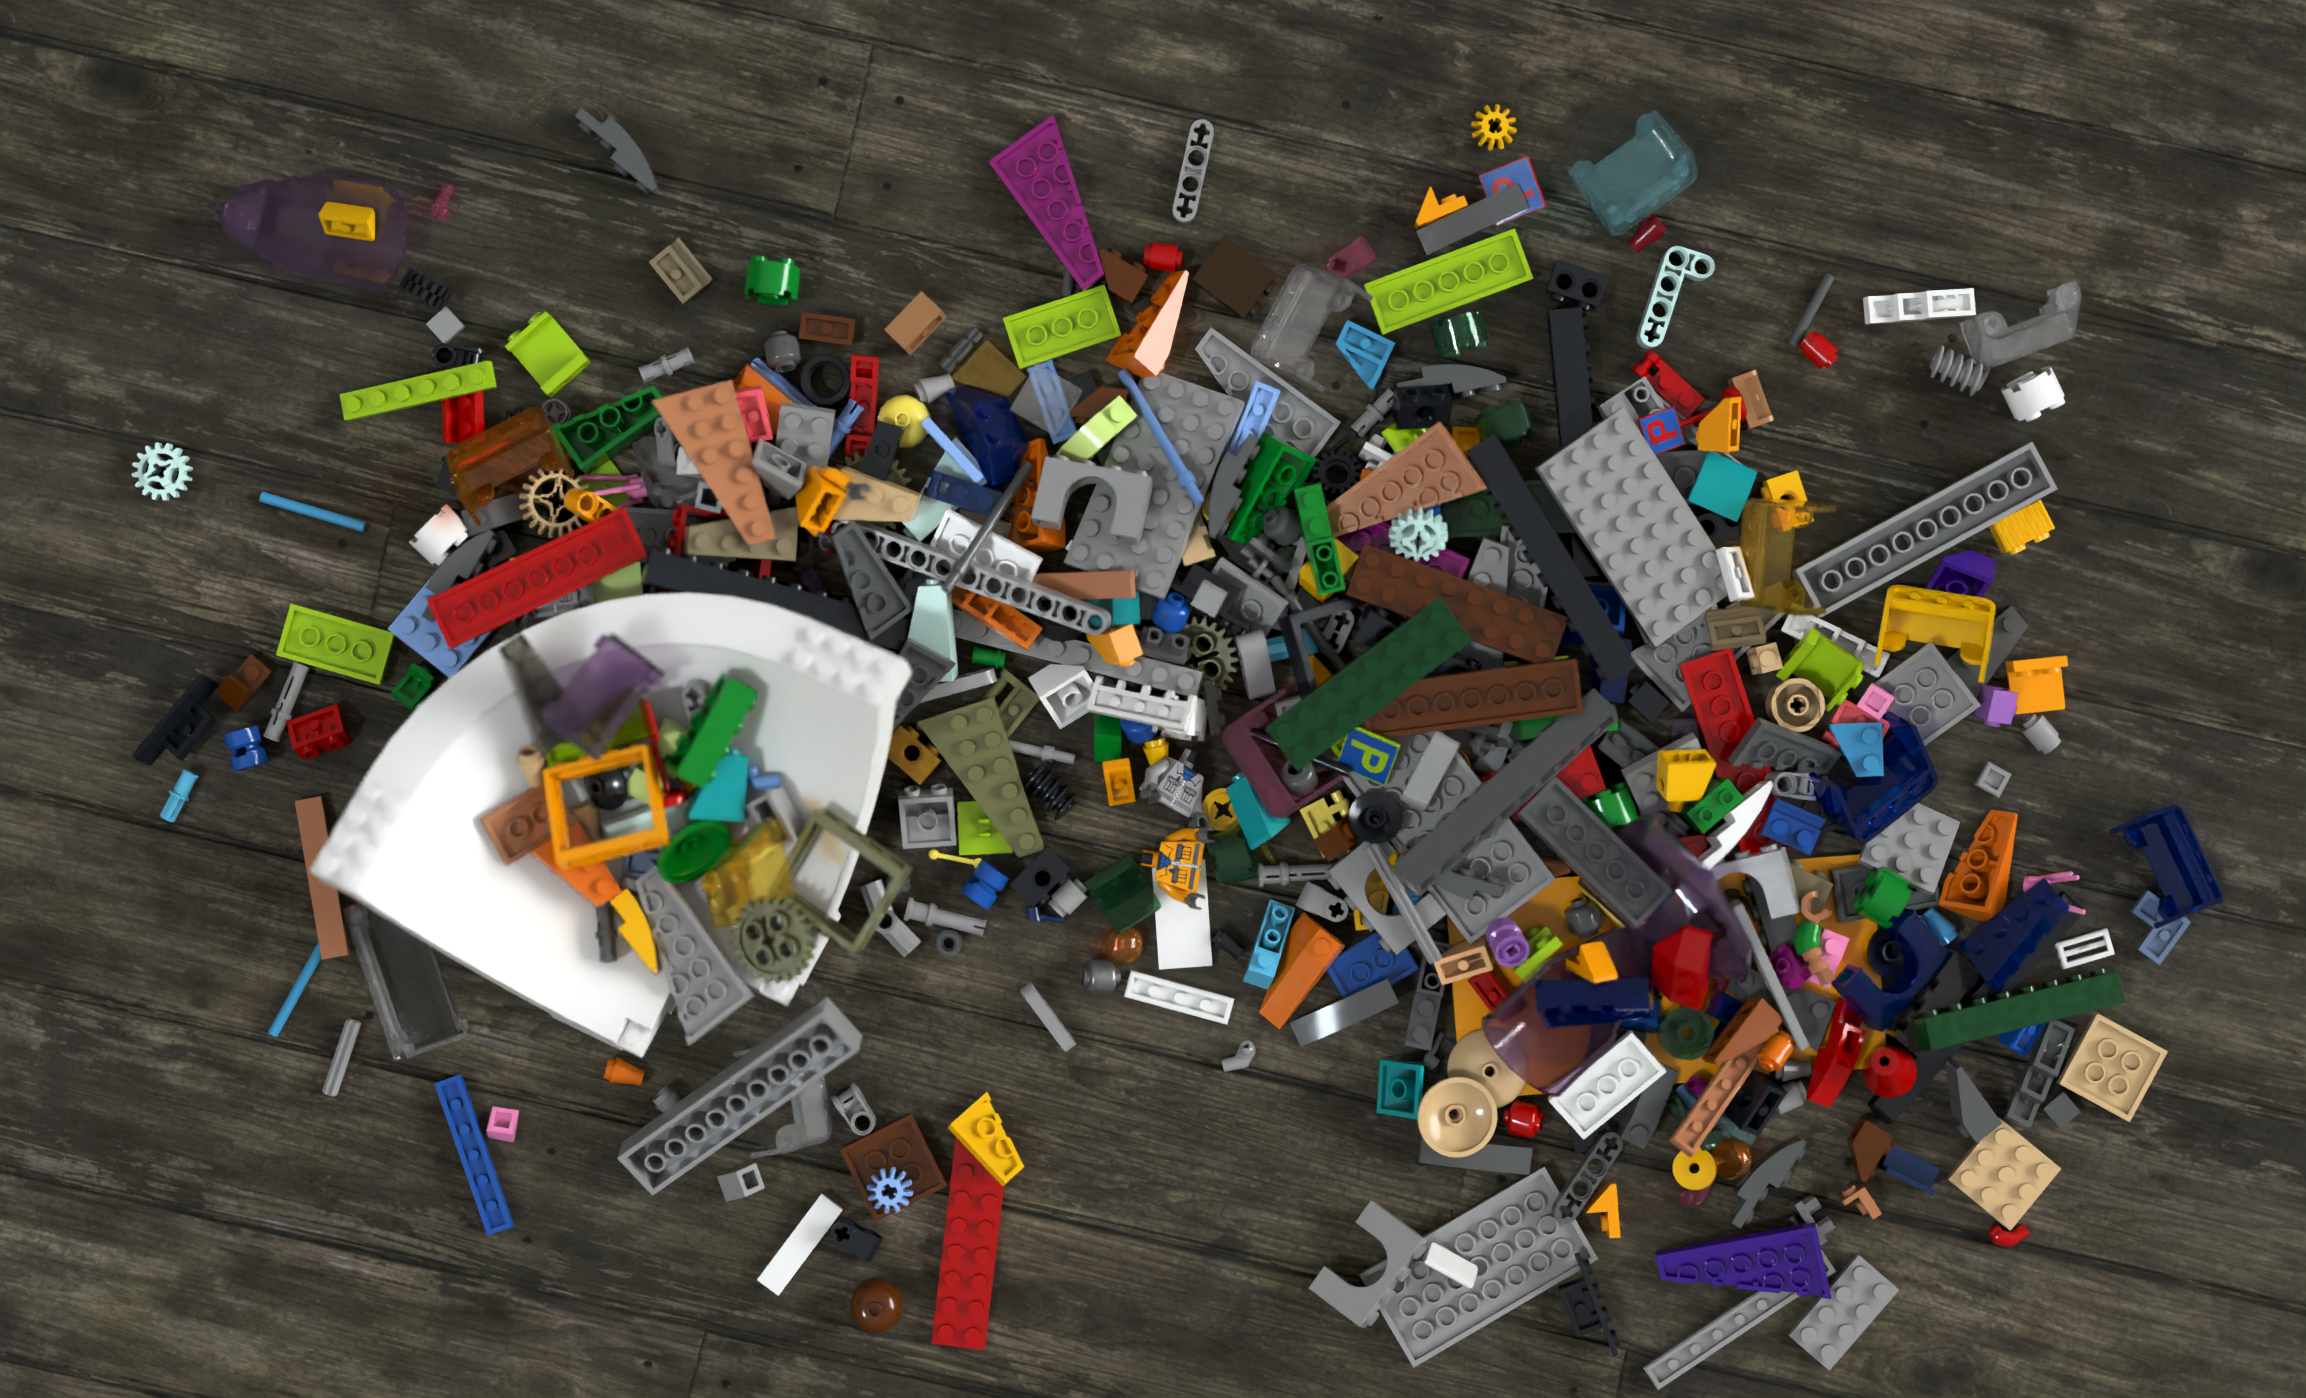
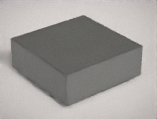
M2060 1091L2041 1107L2059 1129H2062L2081 1112L2064 1091Z

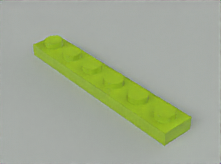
M484 361L339 395L344 421H352L497 388L492 361Z

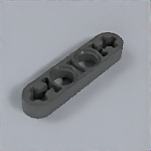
M1604 1131L1597 1137L1552 1205V1214L1556 1220L1562 1223H1570L1577 1218L1623 1148L1622 1138L1617 1133ZM1614 1137L1613 1143L1615 1147L1613 1149L1609 1147L1604 1152L1605 1155L1609 1156L1606 1160L1603 1156L1597 1154L1596 1151L1603 1152L1607 1146L1604 1143L1605 1139L1611 1140ZM1594 1158H1598L1601 1161V1169L1597 1173H1591L1588 1169L1589 1162ZM1577 1181H1584L1586 1183V1191L1582 1195H1576L1573 1191V1186ZM1568 1194L1579 1201L1577 1205L1571 1202L1568 1206V1210L1571 1211L1568 1216L1564 1214L1560 1217L1562 1214L1561 1210H1559L1560 1206L1566 1207L1571 1201L1566 1198Z

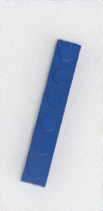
M462 1073L434 1083L487 1236L513 1227L514 1222Z

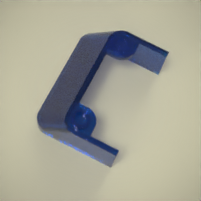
M1890 711L1885 713V716L1893 734L1883 743L1884 776L1865 777L1846 792L1839 784L1832 783L1813 771L1808 774L1822 806L1853 839L1860 843L1870 842L1935 789L1938 782L1936 771L1916 725Z
M2174 804L2145 813L2109 830L2111 835L2124 832V840L2129 846L2135 849H2143L2165 897L2159 900L2158 912L2164 920L2153 924L2155 929L2179 921L2223 901L2222 890L2190 822L2180 806Z

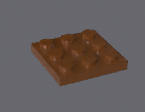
M913 1113L840 1148V1152L875 1222L896 1212L893 1205H891L889 1213L884 1212V1204L879 1209H876L874 1206L878 1199L873 1201L868 1199L869 1195L875 1193V1191L868 1190L867 1186L868 1184H876L871 1179L873 1174L882 1178L880 1175L881 1168H885L887 1174L890 1175L891 1168L896 1167L895 1176H899L902 1171H905L906 1175L902 1181L912 1180V1184L905 1188L913 1191L912 1196H904L909 1201L908 1205L948 1186ZM886 1184L887 1187L883 1190L884 1193H890L891 1196H894L897 1188H891L889 1184ZM899 1202L900 1209L906 1207Z

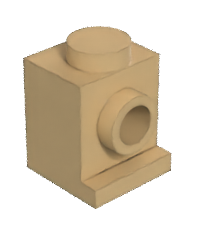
M1776 642L1755 646L1746 651L1751 675L1763 674L1783 668Z

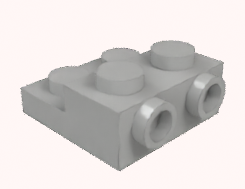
M935 784L931 786V789L920 790L919 786L912 785L905 787L904 791H899L898 802L903 849L957 845L953 788H947L945 784Z

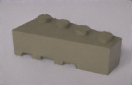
M797 507L768 511L776 539L748 546L730 518L685 526L683 553L796 561Z

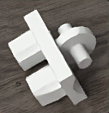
M1377 434L1364 444L1357 457L1367 463L1365 466L1367 470L1374 471L1396 454L1395 451L1393 454H1390L1383 450L1387 441Z

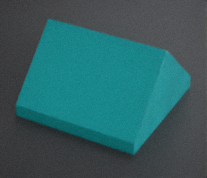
M1380 1059L1377 1113L1417 1120L1418 1107L1423 1092L1424 1065L1422 1062Z

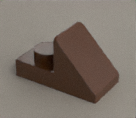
M251 654L234 674H228L217 695L239 712L274 671L254 654Z

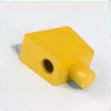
M1705 749L1658 751L1656 788L1662 797L1668 801L1667 808L1669 810L1681 812L1685 801H1699L1702 799L1716 766L1715 761Z

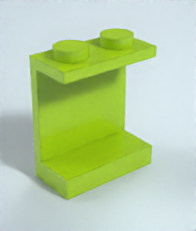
M545 311L543 314L538 312L528 321L530 325L522 332L521 330L515 331L507 339L509 343L505 347L514 354L540 384V388L545 394L552 398L592 362L555 319Z
M1811 627L1783 659V668L1778 669L1776 674L1783 681L1791 674H1794L1798 678L1807 679L1815 684L1823 695L1828 698L1825 710L1829 712L1835 704L1840 706L1844 702L1850 687L1855 689L1863 679L1861 672L1864 663Z

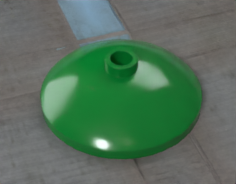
M700 820L681 828L669 838V845L663 846L657 859L659 875L663 880L672 884L690 882L705 875L726 855L731 844L730 830L723 822L718 820Z

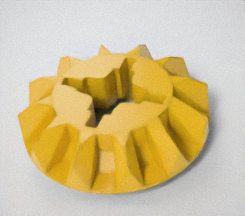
M1226 788L1210 792L1202 804L1203 815L1208 818L1209 826L1214 827L1218 831H1228L1240 824L1232 803L1228 807L1230 814L1233 816L1232 818L1223 814L1215 819L1218 808L1214 802L1216 801L1224 805L1230 800Z

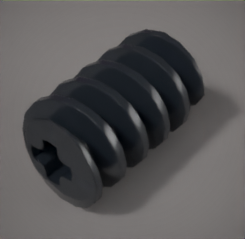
M1045 760L1025 778L1028 780L1025 789L1035 787L1032 796L1042 795L1039 804L1043 805L1049 802L1050 805L1047 812L1050 813L1056 810L1057 813L1054 820L1057 821L1079 801L1074 803L1077 795L1076 792L1066 794L1069 789L1068 784L1059 786L1062 780L1061 776L1054 779L1051 778L1055 771L1053 768L1047 771L1044 770L1047 765Z

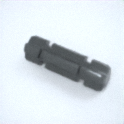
M971 327L966 332L967 336L965 338L962 337L950 350V355L948 357L945 356L940 362V366L946 372L951 373L956 368V363H960L974 347L973 344H977L982 338L983 334L976 327Z

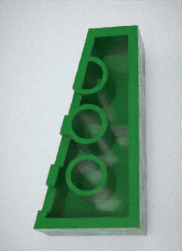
M651 386L621 398L620 401L598 407L597 410L585 415L581 414L573 417L572 420L565 423L553 425L551 428L578 467L589 475L654 429L656 419L662 416L653 405L652 400L664 398V395L655 386Z
M722 672L703 700L705 708L703 711L699 710L694 713L690 719V730L684 736L682 734L679 735L675 741L677 746L672 756L666 754L663 763L675 775L704 789L706 784L713 780L716 774L715 768L720 759L726 757L730 748L729 743L733 736L740 732L743 726L742 720L747 711H751L754 707L758 692L751 686Z

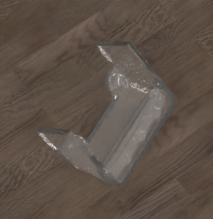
M1299 264L1289 274L1253 342L1251 356L1286 377L1323 392L1325 387L1311 379L1314 374L1315 363L1307 355L1331 310L1335 312L1344 311L1350 306L1354 296L1368 301H1372L1373 296L1347 278L1307 264Z
M760 1044L738 1047L734 1051V1057L744 1056ZM824 1076L791 1098L795 1123L784 1125L777 1131L775 1145L754 1148L750 1153L751 1159L793 1152L824 1143L830 1138L833 1126Z

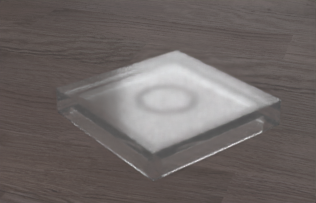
M1036 363L1011 406L1010 411L1057 437L1083 390Z

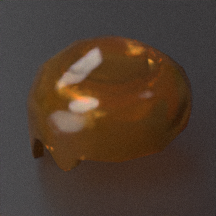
M1123 924L1111 927L1106 930L1101 939V952L1105 959L1111 960L1116 965L1133 963L1143 951V938L1140 932L1130 925Z
M1734 1137L1727 1138L1713 1146L1712 1156L1716 1162L1717 1171L1723 1178L1730 1181L1748 1173L1752 1165L1750 1149L1742 1140Z

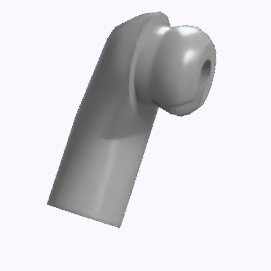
M1249 1040L1242 1041L1234 1057L1221 1059L1224 1072L1248 1067L1256 1053L1255 1045Z

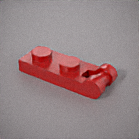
M1649 349L1644 354L1645 358L1640 364L1636 363L1631 370L1640 379L1645 376L1654 391L1671 406H1675V409L1685 418H1689L1705 398L1661 360L1654 351ZM1652 365L1658 369L1653 377L1648 373Z

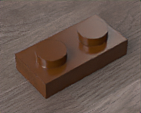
M802 312L798 338L800 340L852 347L856 319Z

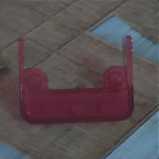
M1285 689L1279 690L1224 728L1221 734L1223 745L1268 813L1275 818L1289 816L1344 779L1341 774H1336L1317 788H1314L1309 794L1295 796L1287 791L1279 773L1257 740H1254L1249 734L1252 727L1263 732L1266 731L1265 727L1268 725V718L1262 709L1287 693Z

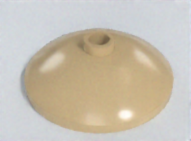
M1479 1029L1466 1034L1455 1044L1448 1058L1447 1074L1448 1078L1460 1076L1479 1082L1492 1095L1496 1108H1500L1512 1102L1523 1090L1528 1075V1063L1523 1049L1510 1035L1495 1029ZM1488 1066L1494 1068V1073L1491 1076L1485 1075V1069Z
M1449 1077L1432 1085L1424 1094L1418 1107L1417 1124L1422 1138L1434 1151L1448 1157H1465L1478 1152L1490 1141L1497 1125V1108L1490 1092L1479 1082L1467 1077ZM1456 1109L1457 1115L1454 1118H1450L1449 1112Z

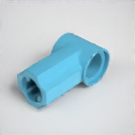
M1302 628L1301 632L1308 655L1320 652L1317 643L1308 631ZM1283 635L1266 639L1270 662L1289 657Z

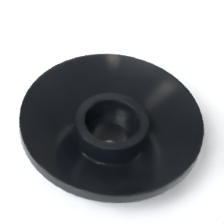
M621 768L584 777L586 792L593 803L600 809L612 811L624 804L627 797V781Z
M1374 791L1357 797L1352 803L1348 815L1350 827L1355 835L1363 841L1373 844L1385 843L1393 839L1398 834L1403 820L1402 811L1398 803L1391 796ZM1375 817L1379 820V823L1372 824L1369 819Z
M1892 924L1888 929L1882 927L1877 929L1871 936L1867 947V958L1871 968L1877 974L1889 978L1903 974L1912 964L1915 955V943L1912 935L1906 928L1896 924Z

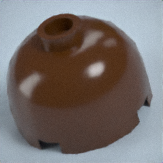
M871 1278L862 1282L854 1290L850 1300V1313L854 1322L861 1329L870 1333H882L891 1329L899 1321L903 1312V1297L900 1290L883 1278Z

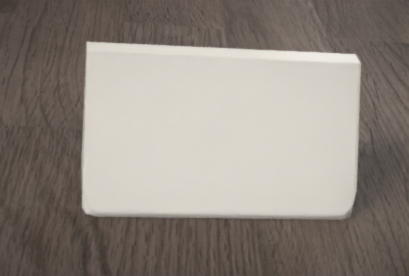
M1435 1242L1430 1243L1423 1256L1424 1263L1460 1284L1472 1288L1475 1283L1478 1267Z

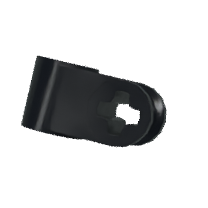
M441 343L433 349L432 359L437 366L448 370L482 362L483 356L486 355L487 351L469 346L462 347ZM445 349L451 350V361L441 363L439 359L440 353Z
M845 1217L835 1220L830 1231L832 1242L866 1262H871L883 1240V1237L875 1231ZM843 1226L847 1227V1234H844L842 1237L838 1236V1229L841 1230Z

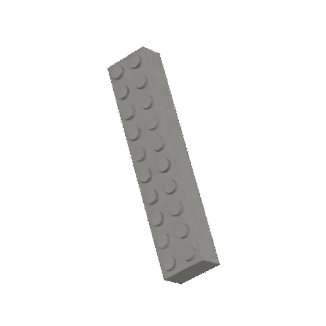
M2033 442L2025 443L1794 568L1790 573L1815 617L1820 618L2058 488Z
M828 997L824 998L623 1141L617 1159L653 1196L858 1052L862 1034Z

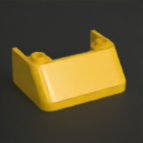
M1893 585L1888 588L1875 665L1880 666L1883 650L1889 652L1902 650L1906 645V640L1922 643L1932 641L1935 645L1960 648L1962 660L1971 665H1980L1978 682L1984 683L1996 606L1987 598L1905 585Z

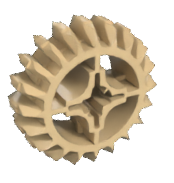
M548 466V475H545L542 469H538L539 479L530 475L528 479L533 485L524 483L522 486L529 494L521 493L519 495V499L527 501V503L520 504L519 509H528L529 511L522 516L523 520H528L532 517L533 521L529 524V528L532 529L537 524L540 525L539 535L543 534L544 529H548V538L553 537L554 530H558V536L561 537L564 535L563 529H567L568 533L574 531L572 525H575L577 528L583 527V524L578 520L580 517L574 515L566 522L557 523L560 511L568 510L564 504L563 483L571 488L589 489L588 484H584L581 487L578 485L583 479L581 475L575 480L571 478L574 474L573 469L568 471L567 476L563 475V466H559L558 474H554L553 466ZM555 481L551 493L534 494L544 483ZM558 489L559 501L563 502L564 505L561 506L559 504L555 515H553V503L548 502V499H553ZM583 497L580 500V506L583 503ZM533 503H539V505L545 506L548 509L549 522L538 515Z

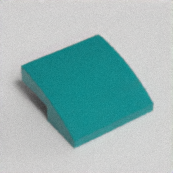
M1707 451L1687 500L1737 522L1752 489L1757 471L1712 451Z

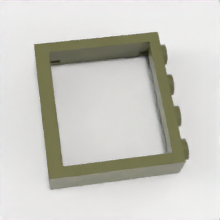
M824 807L814 811L767 892L772 894L774 898L781 894L783 902L792 898V907L801 904L802 907L799 913L801 915L809 913V916L805 919L806 922L814 923L817 927L816 930L821 935L828 938L832 937L838 941L841 949L846 948L851 953H856L865 949L913 868ZM822 828L894 877L859 936L787 887Z

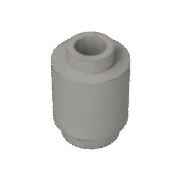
M2032 714L2022 722L2024 727L2021 732L2038 751L2041 750L2044 754H2047L2060 744L2059 733L2042 714L2038 716Z
M1069 878L1052 894V899L1048 903L1061 917H1064L1067 913L1070 915L1088 897L1085 894L1088 889L1077 878L1074 881Z
M1791 1080L1780 1085L1787 1094L1776 1111L1781 1115L1804 1105L1803 1102L1807 1101V1092L1800 1080L1796 1082Z

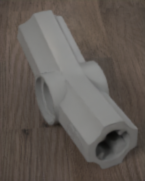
M882 879L860 887L870 916L886 891ZM891 904L886 913L891 916L892 925L884 928L879 924L876 930L905 958L921 940L897 916Z

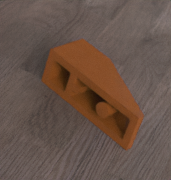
M1749 996L1702 1059L1705 1062L1718 1065L1773 1037L1778 1032L1779 1025L1784 1018L1763 998Z

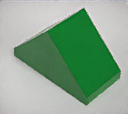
M1094 713V762L1121 759L1120 718Z

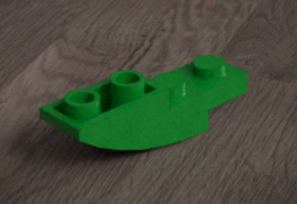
M1321 483L1293 489L1303 541L1318 595L1346 590Z

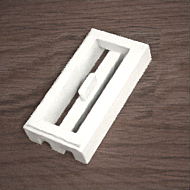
M1740 546L1722 547L1715 550L1730 602L1754 598Z
M2107 928L2062 940L2054 945L2058 951L2057 956L2061 962V969H2067L2115 954ZM2103 936L2104 938L2103 940L2064 951L2063 947ZM2106 945L2107 950L2093 953L2070 961H2067L2066 959L2067 956L2088 951Z

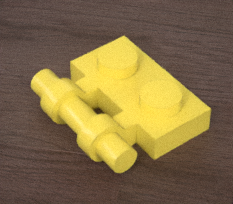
M1340 789L1331 793L1335 804L1329 807L1324 798H1321L1299 809L1314 839L1335 822L1332 814L1339 811L1341 816H1343L1350 810L1349 806L1351 804L1348 798H1344Z

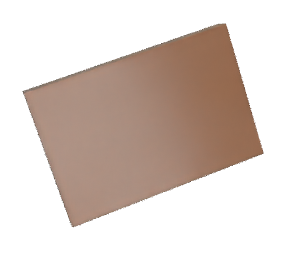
M544 783L541 786L526 789L478 818L506 866L552 839ZM564 801L567 828H570L576 822Z

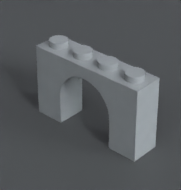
M1054 455L1053 458L1045 457L1031 515L1034 525L1061 530L1066 505L1072 493L1087 484H1100L1109 488L1117 497V505L1110 532L1113 541L1140 545L1154 485L1148 473L1141 470H1133L1132 473L1126 472L1114 465H1106V468L1095 466L1094 462L1088 460H1080L1079 463L1069 461L1068 457L1062 455Z
M1362 840L1327 869V872L1330 874L1327 880L1336 891L1341 888L1345 892L1347 897L1344 898V901L1353 911L1358 909L1363 914L1362 923L1370 932L1374 929L1381 937L1378 942L1387 953L1392 950L1397 955L1411 944L1415 938L1400 912L1396 914H1382L1375 911L1368 903L1365 895V883L1375 866L1366 852V847L1372 843ZM1388 841L1380 843L1387 858L1395 852ZM1425 892L1413 902L1427 930L1446 915V912L1429 892Z
M1776 844L1761 847V852L1751 854L1750 850L1734 854V859L1726 861L1723 857L1709 871H1697L1693 864L1683 866V871L1676 876L1690 926L1713 933L1719 932L1723 928L1716 901V888L1723 876L1734 872L1749 874L1761 884L1772 919L1798 913L1801 910V904L1785 846L1777 848Z
M1372 1200L1356 1220V1223L1383 1244L1387 1253V1267L1383 1276L1370 1286L1356 1287L1331 1268L1324 1266L1309 1287L1310 1290L1362 1328L1374 1324L1379 1316L1377 1311L1383 1303L1387 1304L1392 1299L1395 1293L1393 1288L1398 1281L1403 1282L1411 1270L1408 1267L1414 1259L1418 1260L1426 1250L1424 1245L1427 1242L1424 1237Z

